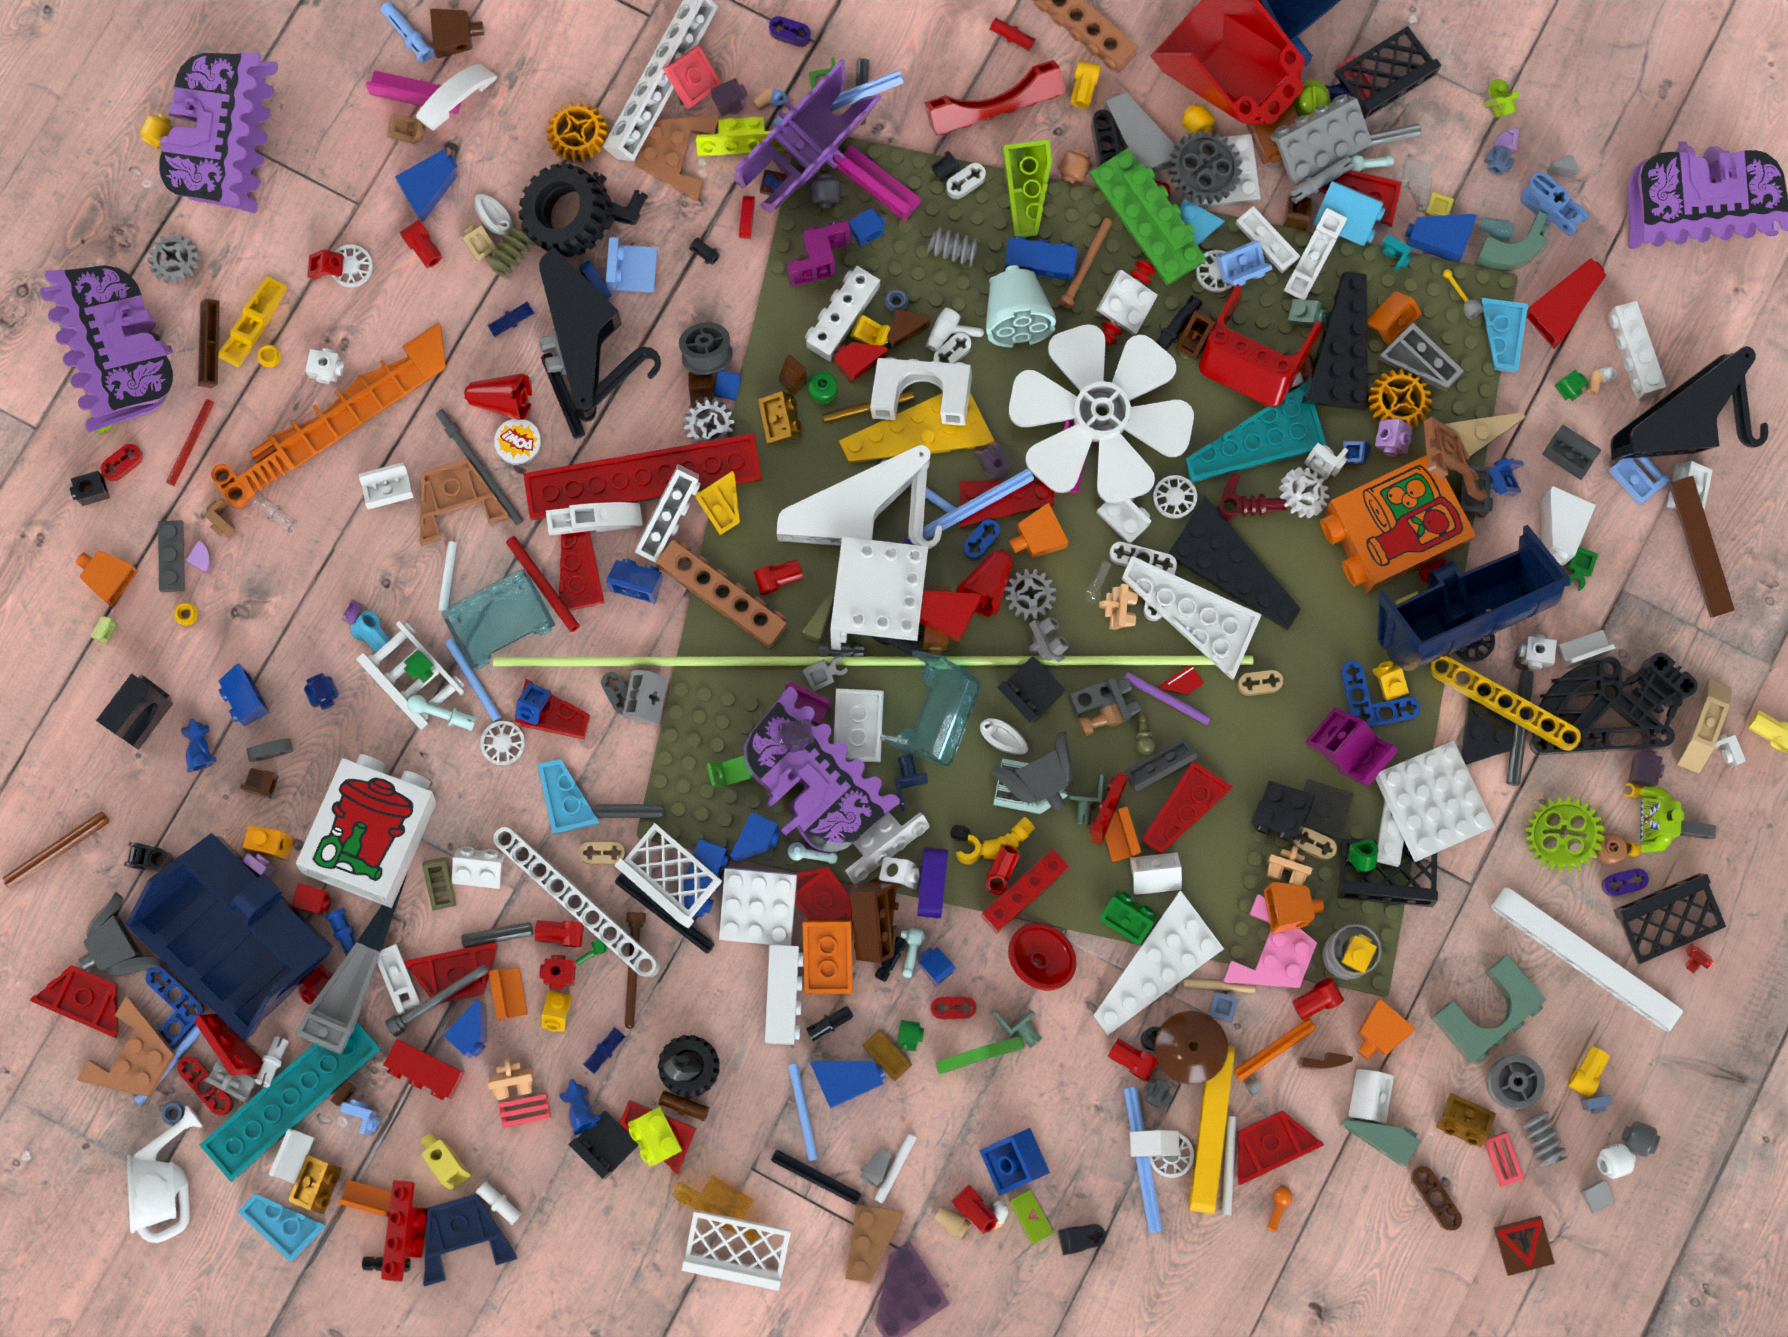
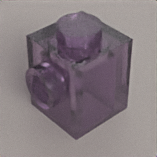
M736 78L711 89L712 99L721 117L729 113L736 114L746 106L747 91L743 84L739 85Z
M992 441L974 452L976 459L988 478L1000 479L1012 467L998 442Z
M810 719L779 725L780 730L776 731L778 745H783V749L790 748V753L805 750L804 745L814 743Z
M1641 750V752L1633 755L1628 783L1651 787L1658 785L1659 778H1662L1664 773L1663 757L1657 756L1656 752L1651 750Z

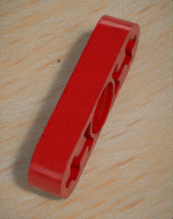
M186 1056L179 1061L177 1066L178 1073L210 1111L216 1115L228 1114L233 1108V1100L227 1092L212 1085L211 1090L207 1093H202L199 1090L200 1081L207 1079L210 1075V1072L197 1058ZM186 1062L195 1063L193 1070L197 1074H200L201 1071L204 1074L196 1078L191 1072L185 1073L184 1070L187 1068ZM217 1089L219 1090V1093L215 1094L217 1098L220 1100L226 1099V1102L224 1103V1106L226 1108L224 1110L221 1108L216 1109L218 1103L214 1098H210L209 1101L207 1099V1097L212 1096Z

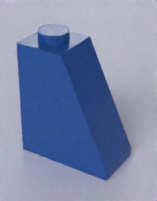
M444 150L395 176L398 185L421 222L428 217L457 178L455 168L458 165L452 155L447 156Z
M1459 214L1417 217L1414 224L1410 223L1407 228L1405 237H1408L1406 245L1446 260L1460 262L1477 215Z
M814 1061L810 1063L830 1109L884 1085L882 1079L886 1078L881 1065L876 1066L874 1061Z

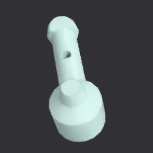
M1357 152L1349 157L1352 160L1349 164H1354V169L1352 170L1358 172L1364 171L1365 168L1391 167L1394 165V158L1392 156L1364 159Z
M799 842L792 843L788 848V856L793 861L807 858L834 864L838 860V856L834 852L829 853L805 849L804 845Z
M911 927L901 932L900 937L906 939L909 944L902 974L905 978L912 976L918 947H920L925 939L924 929Z

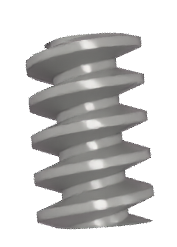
M939 226L933 232L927 254L934 249V256L937 257L943 251V259H947L951 254L952 262H955L960 257L961 265H964L969 260V266L972 267L978 248L977 238L968 243V235L959 240V232H956L951 237L950 230L948 229L943 235Z
M1544 1112L1525 1120L1527 1123L1522 1127V1130L1531 1131L1526 1136V1139L1535 1140L1530 1145V1148L1539 1149L1534 1154V1157L1543 1158L1538 1164L1539 1167L1549 1166L1568 1158L1561 1157L1565 1152V1148L1556 1147L1561 1143V1139L1552 1138L1557 1133V1130L1548 1129L1553 1124V1121L1544 1120L1549 1115V1112Z

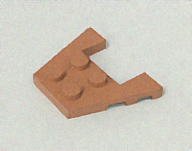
M709 115L656 120L639 151L636 162L637 167L655 178L665 181L673 186L674 189L687 194L691 199L699 202L703 179L681 175L691 133L699 135L716 134L719 116Z
M1433 417L1425 420L1424 429L1428 471L1441 479L1449 474L1447 467L1450 470L1454 469L1462 474L1468 495L1478 501L1487 498L1485 489L1480 490L1476 483L1480 479L1477 472L1467 464V460L1470 457L1458 432Z
M467 458L422 472L421 529L419 537L421 546L442 540L436 516L481 502L489 525L510 519L506 510Z
M125 997L114 1016L134 1028L133 1033L110 1071L94 1061L88 1060L77 1080L151 1097L176 1053L158 1030H155L149 1023L146 1015L135 1005V1001L130 997Z

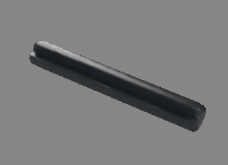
M551 352L541 356V361L573 438L583 437L585 431L560 371L549 373L547 371L545 359L553 357V354Z
M776 1150L771 1158L773 1163L852 1204H857L861 1196L860 1192L779 1150Z

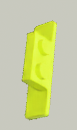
M764 117L718 119L719 134L696 136L697 155L751 153L771 131H765ZM777 140L771 144L777 151H787Z

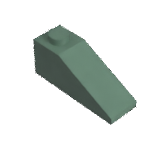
M1344 1120L1340 1124L1400 1166H1406L1421 1142L1416 1138L1418 1134L1406 1126L1402 1129L1401 1127Z

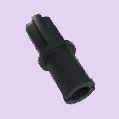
M845 1006L828 1017L824 1015L823 1019L807 1027L806 1030L814 1042L831 1031L835 1032L836 1027L853 1018V1013L848 1006Z

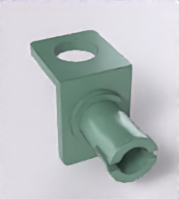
M1104 774L1098 775L1097 797L1068 795V799L1078 802L1075 824H1082L1084 815V825H1091L1092 804L1102 800Z
M995 1010L990 1012L1007 1034L1012 1035L1018 1031L1030 1048L1036 1045L1034 1040L1040 1042L1042 1039L1029 1023L1030 1019L1035 1015L1034 1011L1028 1010L1011 1026H1008Z

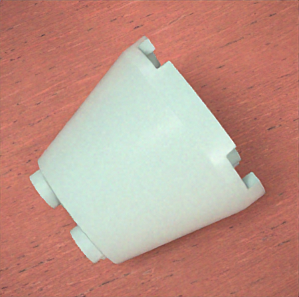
M1012 265L1007 267L1005 272L989 279L990 288L986 331L990 342L1002 347H1013V343L1029 341L1031 345L1046 339L1055 331V313L1035 272Z

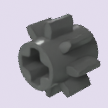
M1157 1078L1154 1083L1148 1081L1142 1090L1146 1094L1144 1100L1158 1109L1161 1108L1162 1104L1168 1107L1174 1098L1170 1093L1172 1087Z

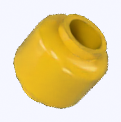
M1193 104L1183 112L1182 125L1188 133L1193 132L1195 136L1199 130H1202L1204 135H1206L1208 130H1211V133H1213L1214 129L1212 127L1216 120L1205 105Z
M160 113L158 116L149 115L139 131L142 136L141 140L155 149L163 147L160 145V138L162 136H169L170 130L173 128L170 125L171 120Z

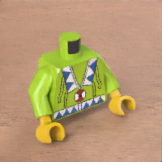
M1626 783L1625 786H1631L1633 791L1630 795L1624 794L1625 797L1637 798L1640 795L1643 797L1640 798L1641 845L1625 841L1627 847H1632L1630 852H1626V855L1637 857L1640 852L1645 854L1666 850L1672 840L1681 834V822L1684 820L1681 802L1673 801V796L1664 788L1643 786L1641 788L1638 784Z

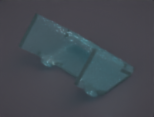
M913 650L912 655L926 663L922 671V679L924 684L930 687L914 730L905 728L901 730L897 738L881 734L880 739L907 754L937 765L949 766L954 760L978 697L980 682L976 677L941 655Z

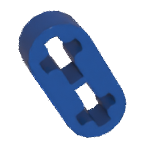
M589 260L578 266L582 275L606 299L612 297L609 289Z
M984 520L966 540L963 552L968 559L977 560L981 558L996 541L1000 531L996 521ZM984 527H994V535L988 534L985 539L982 538L985 533ZM978 541H980L981 543L978 547L979 553L974 551L971 554L969 552L970 547L968 545L971 544L972 546H974Z

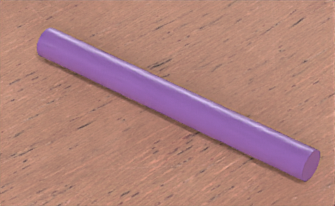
M1127 672L1124 679L1128 678L1131 685L1208 725L1211 717Z

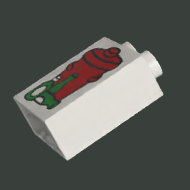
M360 754L356 763L342 758L297 859L296 866L302 875L392 908L437 804L433 792L428 790L431 782L425 777L410 771H404L401 779L384 774L386 765L368 755Z

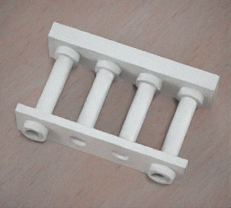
M399 621L396 623V626L401 630L373 656L370 654L367 657L362 653L356 660L417 727L423 731L429 725L426 722L429 718V713H412L407 706L409 698L419 692L439 673L449 684L428 702L429 704L439 706L454 691H457L462 696L464 691L461 688L465 685L456 675L452 678L415 639L413 635L416 632L407 622L403 625ZM408 638L435 668L432 670L433 676L425 683L418 679L408 689L399 692L393 686L396 683L395 680L405 672L403 668L407 665L404 661L417 649L390 673L386 672L383 675L377 667L380 666V661Z

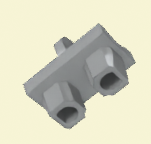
M554 328L551 329L549 335L539 339V345L542 352L554 350L555 356L545 359L548 373L560 371L562 376L566 375V370Z
M1049 617L1042 622L1032 621L1029 625L1035 636L1031 638L1033 644L1029 647L1030 653L1033 655L1039 654L1041 659H1056L1057 662L1065 659L1063 652L1069 647V644L1063 636L1055 638L1053 635L1060 627L1057 619Z
M219 1059L206 1079L208 1083L243 1102L247 1100L256 1084L255 1079L249 1075L230 1076Z

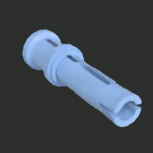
M391 1L383 4L380 11L403 37L407 49H411L415 53L417 61L425 63L431 59L435 53L434 48L428 46L423 40L424 36L421 32L415 31Z

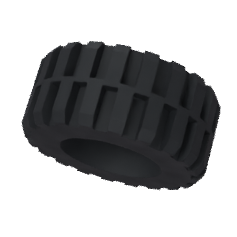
M564 163L562 166L559 164L551 165L550 170L545 167L539 171V176L534 175L530 179L531 184L529 187L525 186L523 190L525 195L524 198H520L519 206L522 207V210H519V219L523 221L521 222V227L532 242L546 251L554 247L565 257H573L574 253L582 255L586 253V248L593 249L596 246L595 242L598 239L602 240L605 236L602 234L604 229L609 228L610 222L608 217L612 216V209L608 207L611 204L610 196L606 194L607 189L597 178L578 166L574 167L572 164ZM577 192L580 206L575 219L563 228L553 229L551 213L555 203L563 195Z

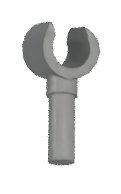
M1254 1074L1248 1076L1250 1082L1245 1087L1251 1095H1255L1261 1090V1082Z

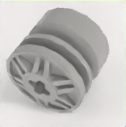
M1359 924L1347 925L1330 935L1324 943L1322 950L1323 963L1327 970L1337 978L1344 980L1356 979L1373 970L1379 963L1382 952L1381 944L1376 934L1368 927ZM1359 934L1372 939L1371 944L1377 946L1365 973H1361L1341 963L1345 951L1350 944V937H1358Z

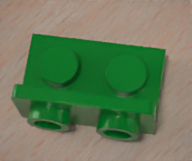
M1117 890L1098 920L1137 945H1140L1154 924L1157 915L1154 914V910L1144 904L1141 906L1135 902L1130 894Z

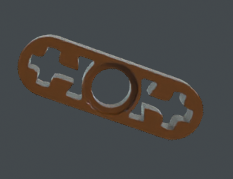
M1425 1166L1415 1168L1411 1173V1182L1438 1224L1447 1231L1457 1230L1462 1224V1216L1433 1171ZM1418 1172L1427 1173V1183L1429 1185L1434 1183L1436 1187L1430 1188L1424 1193L1423 1189H1426L1427 1186L1424 1182L1417 1181L1419 1178ZM1434 1191L1440 1192L1443 1196V1201L1439 1206H1435L1430 1202V1195ZM1447 1204L1450 1208L1445 1209L1446 1212L1456 1217L1453 1220V1226L1445 1224L1444 1221L1447 1217L1444 1212L1437 1213V1210L1443 1209Z

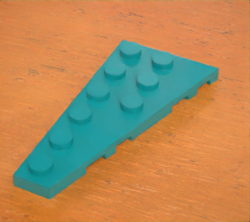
M1308 381L1293 392L1288 393L1281 405L1264 408L1238 427L1228 431L1216 441L1186 458L1185 464L1191 483L1308 454L1317 443L1327 446L1315 405L1302 403L1303 396L1306 395L1309 386L1307 384Z

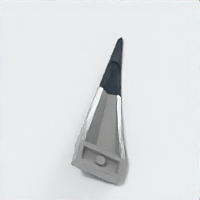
M407 874L392 908L381 905L351 951L306 1011L295 1033L297 1036L342 1054L351 1033L354 1031Z

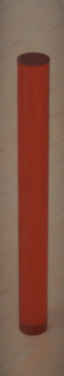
M205 400L166 481L167 484L175 486L212 410L213 401Z

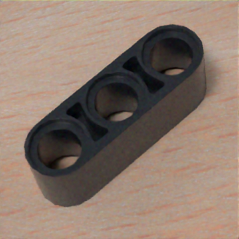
M1103 109L1094 113L1091 123L1098 167L1120 153L1113 116L1109 111ZM1103 120L1108 125L1099 126L1097 124V121ZM1109 142L1111 147L1104 148L1100 143Z

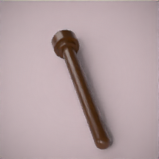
M627 912L626 922H629L628 927H631L630 935L639 942L640 928H643V923H646V913ZM632 943L629 946V956L633 955L635 951ZM629 965L625 1027L632 1029L635 1022L637 973Z

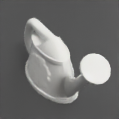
M188 1105L185 1106L184 1116L177 1124L135 1155L127 1154L131 1234L137 1231L144 1240L151 1243L166 1241L181 1233L189 1224L188 1180L184 1171L173 1162L168 1163L156 1160L159 1150L184 1129L193 1126L203 1127L195 1111ZM179 1192L180 1219L178 1223L159 1233L149 1231L148 1226L171 1218L176 1219L175 1197Z

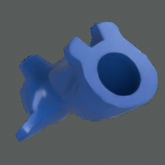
M194 718L190 719L187 728H181L182 734L190 740L186 750L188 773L208 768L213 765V762L217 761L216 757L210 755L208 743L204 738V735L209 732V726L196 722Z
M570 1079L569 1087L559 1096L562 1101L571 1103L569 1121L573 1129L572 1133L578 1135L593 1129L601 1117L593 1113L590 1103L584 1098L588 1094V1088L577 1084L574 1079Z

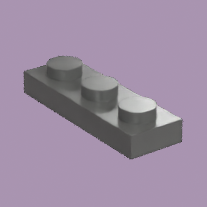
M182 520L158 521L159 591H185L184 522Z
M1184 737L1126 769L1123 773L1127 775V781L1134 791L1138 792L1194 761L1198 756Z

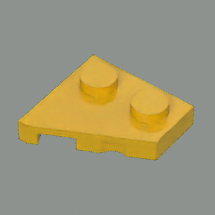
M733 471L695 495L720 535L740 523L735 473Z

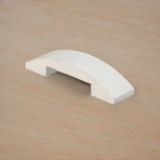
M476 64L460 71L432 94L419 110L416 118L430 129L435 130L449 118L450 110L478 89L482 92L497 80V76L482 64Z
M1326 208L1284 292L1298 299H1306L1347 220L1346 217Z

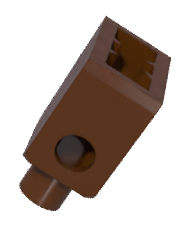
M430 9L433 47L437 58L471 50L472 37L484 35L483 21L470 23L468 13L465 10Z

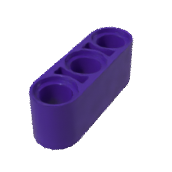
M924 847L917 916L941 919L948 857L947 849Z

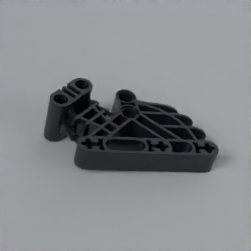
M1656 653L1643 661L1641 668L1635 674L1627 677L1624 682H1622L1620 662L1614 657H1606L1603 660L1578 666L1561 678L1551 679V682L1554 684L1546 694H1540V698L1543 699L1539 707L1556 717L1578 715L1571 725L1576 727L1581 734L1579 744L1575 749L1569 751L1563 750L1554 744L1546 745L1542 749L1541 745H1537V741L1541 740V737L1532 733V738L1529 742L1530 749L1536 755L1665 748L1672 744L1675 739V733L1669 727V724L1674 719L1678 708L1682 705V700L1692 696L1697 691V681L1687 671L1680 673L1681 666L1674 668L1673 665L1676 662L1665 653ZM1604 663L1612 665L1613 673L1611 675L1603 671ZM1638 682L1642 688L1636 687L1633 689V694L1637 696L1634 700L1623 691V687ZM1596 683L1597 690L1578 691L1586 685ZM1607 686L1615 690L1614 698H1609L1605 695V688ZM1595 696L1582 710L1561 711L1570 697ZM1661 704L1669 708L1664 725L1649 713L1652 710L1657 714L1662 713L1664 709L1660 706ZM1609 707L1633 726L1590 729ZM1544 721L1541 723L1544 731L1550 732L1554 730L1551 722ZM1638 732L1642 735L1643 742L1641 745L1614 746L1609 742L1608 738L1610 733ZM1565 733L1562 735L1564 742L1568 744L1575 742L1573 734ZM1660 733L1666 735V739L1663 741L1660 738L1651 740V736H1656ZM1589 736L1590 739L1601 738V742H1595L1590 746V743L1585 742V739Z

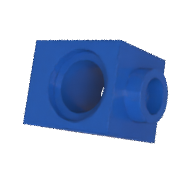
M873 208L848 221L850 232L860 248L884 234V225L886 223L879 212L875 213Z

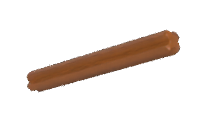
M104 812L97 813L2 878L3 883L7 888H13L108 824V817Z

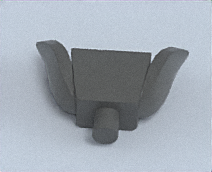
M1067 732L1058 733L1054 751L1018 769L1015 773L1002 767H994L989 774L1002 782L1021 801L1035 803L1037 806L1048 801L1054 812L1062 809L1066 804L1060 793L1067 790L1074 773L1067 744Z
M116 891L110 901L97 913L88 926L86 932L87 939L84 940V945L89 953L78 959L80 965L85 971L97 965L100 971H105L112 976L118 977L150 968H161L158 958L142 955L120 917H117L122 908L123 897Z

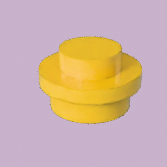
M265 345L259 349L257 359L263 367L273 368L279 364L281 353L274 345Z

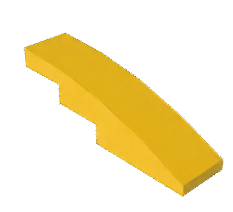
M269 276L264 279L242 309L243 315L231 329L230 338L218 352L220 359L238 368L241 366L267 327L288 286Z

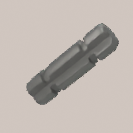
M820 644L818 646V656L862 657L864 656V645L854 644V646H851V644H841V650H834L828 644Z

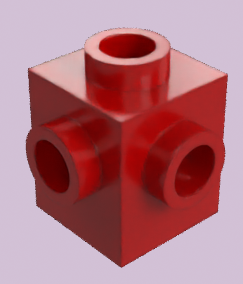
M551 955V959H545V963L540 965V979H543V983L549 985V989L564 990V986H575L576 961L566 960L565 955ZM560 969V974L555 976V970Z

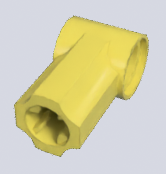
M1758 710L1752 717L1748 729L1769 740L1770 745L1775 749L1788 753V723L1779 722Z

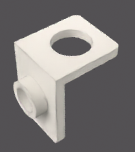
M884 857L879 879L886 882L900 883L913 890H917L922 867L909 860ZM893 863L897 864L898 873L893 877H889L887 868Z

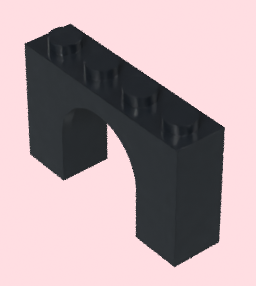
M131 673L96 721L139 750L173 703L167 699L170 695L142 674L136 677Z

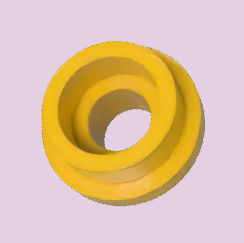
M184 602L175 608L174 618L180 625L190 626L198 619V610L193 604ZM185 611H190L189 618H183Z

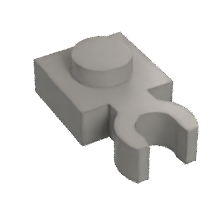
M841 656L834 657L828 665H826L823 659L802 669L813 692L835 682L832 675H843L848 671L846 667L842 669L836 668V663L842 661Z

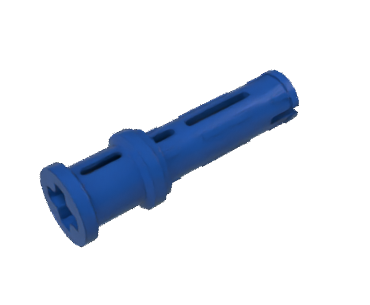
M340 908L327 914L325 919L329 920L334 931L333 937L339 940L347 956L356 943L353 935L355 929L353 926H350L345 916V908Z

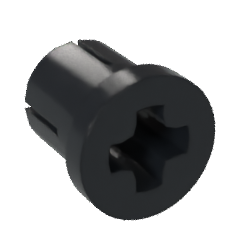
M949 151L945 152L944 157L931 165L933 172L940 181L953 172L961 170L960 165Z

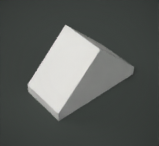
M1178 1131L1130 1132L1131 1157L1179 1156Z

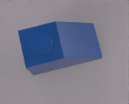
M930 947L919 955L921 960L918 962V965L935 987L956 970L954 964L938 947L934 950Z

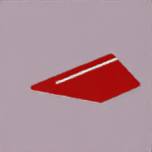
M1189 665L1160 684L1158 688L1190 694L1203 685L1204 682L1194 667Z

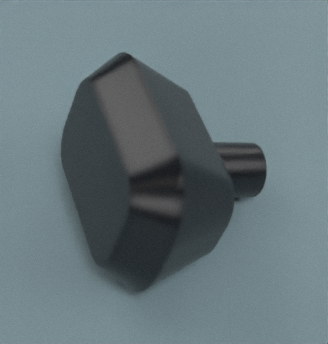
M954 825L951 828L950 835L954 839L966 841L968 834L970 835V830L967 827Z

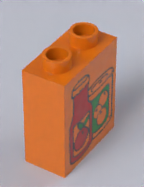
M1427 455L1331 500L1324 511L1327 517L1320 520L1322 531L1329 543L1334 545L1340 542L1348 559L1342 561V567L1348 581L1354 587L1362 583L1367 594L1421 569L1422 566H1427L1467 547L1476 537L1446 477L1440 479L1428 471Z

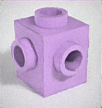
M1400 419L1380 420L1375 447L1384 451V455L1396 457L1397 454H1407L1413 427H1409V424Z

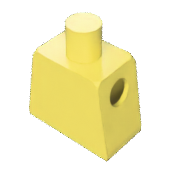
M429 1133L421 1139L420 1142L426 1149L421 1155L442 1185L453 1191L472 1176L445 1141L442 1139L437 1140L433 1133Z

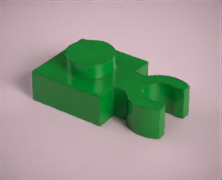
M1578 547L1575 556L1569 561L1567 570L1573 572L1570 575V584L1567 587L1571 585L1572 580H1577L1579 582L1577 590L1581 591L1586 583L1584 576L1590 577L1592 575L1598 557L1597 553Z

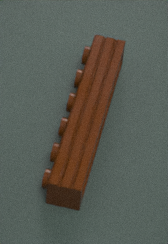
M207 298L200 302L198 386L213 388L218 385L220 301Z

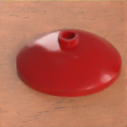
M1031 923L1019 928L1010 939L1008 945L1010 964L1017 976L1029 986L1039 990L1053 991L1064 987L1074 976L1077 965L1075 951L1069 940L1057 929L1042 923Z

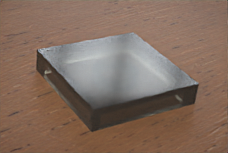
M1308 779L1304 792L1313 794L1315 799L1305 828L1340 840L1354 793Z

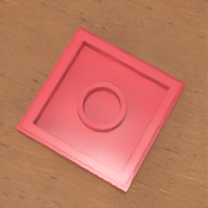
M700 45L693 47L663 69L686 109L691 108L723 85Z

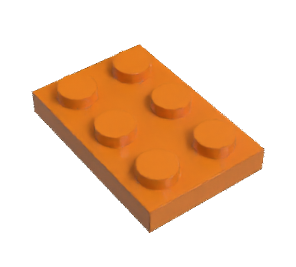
M852 920L803 921L804 994H853Z

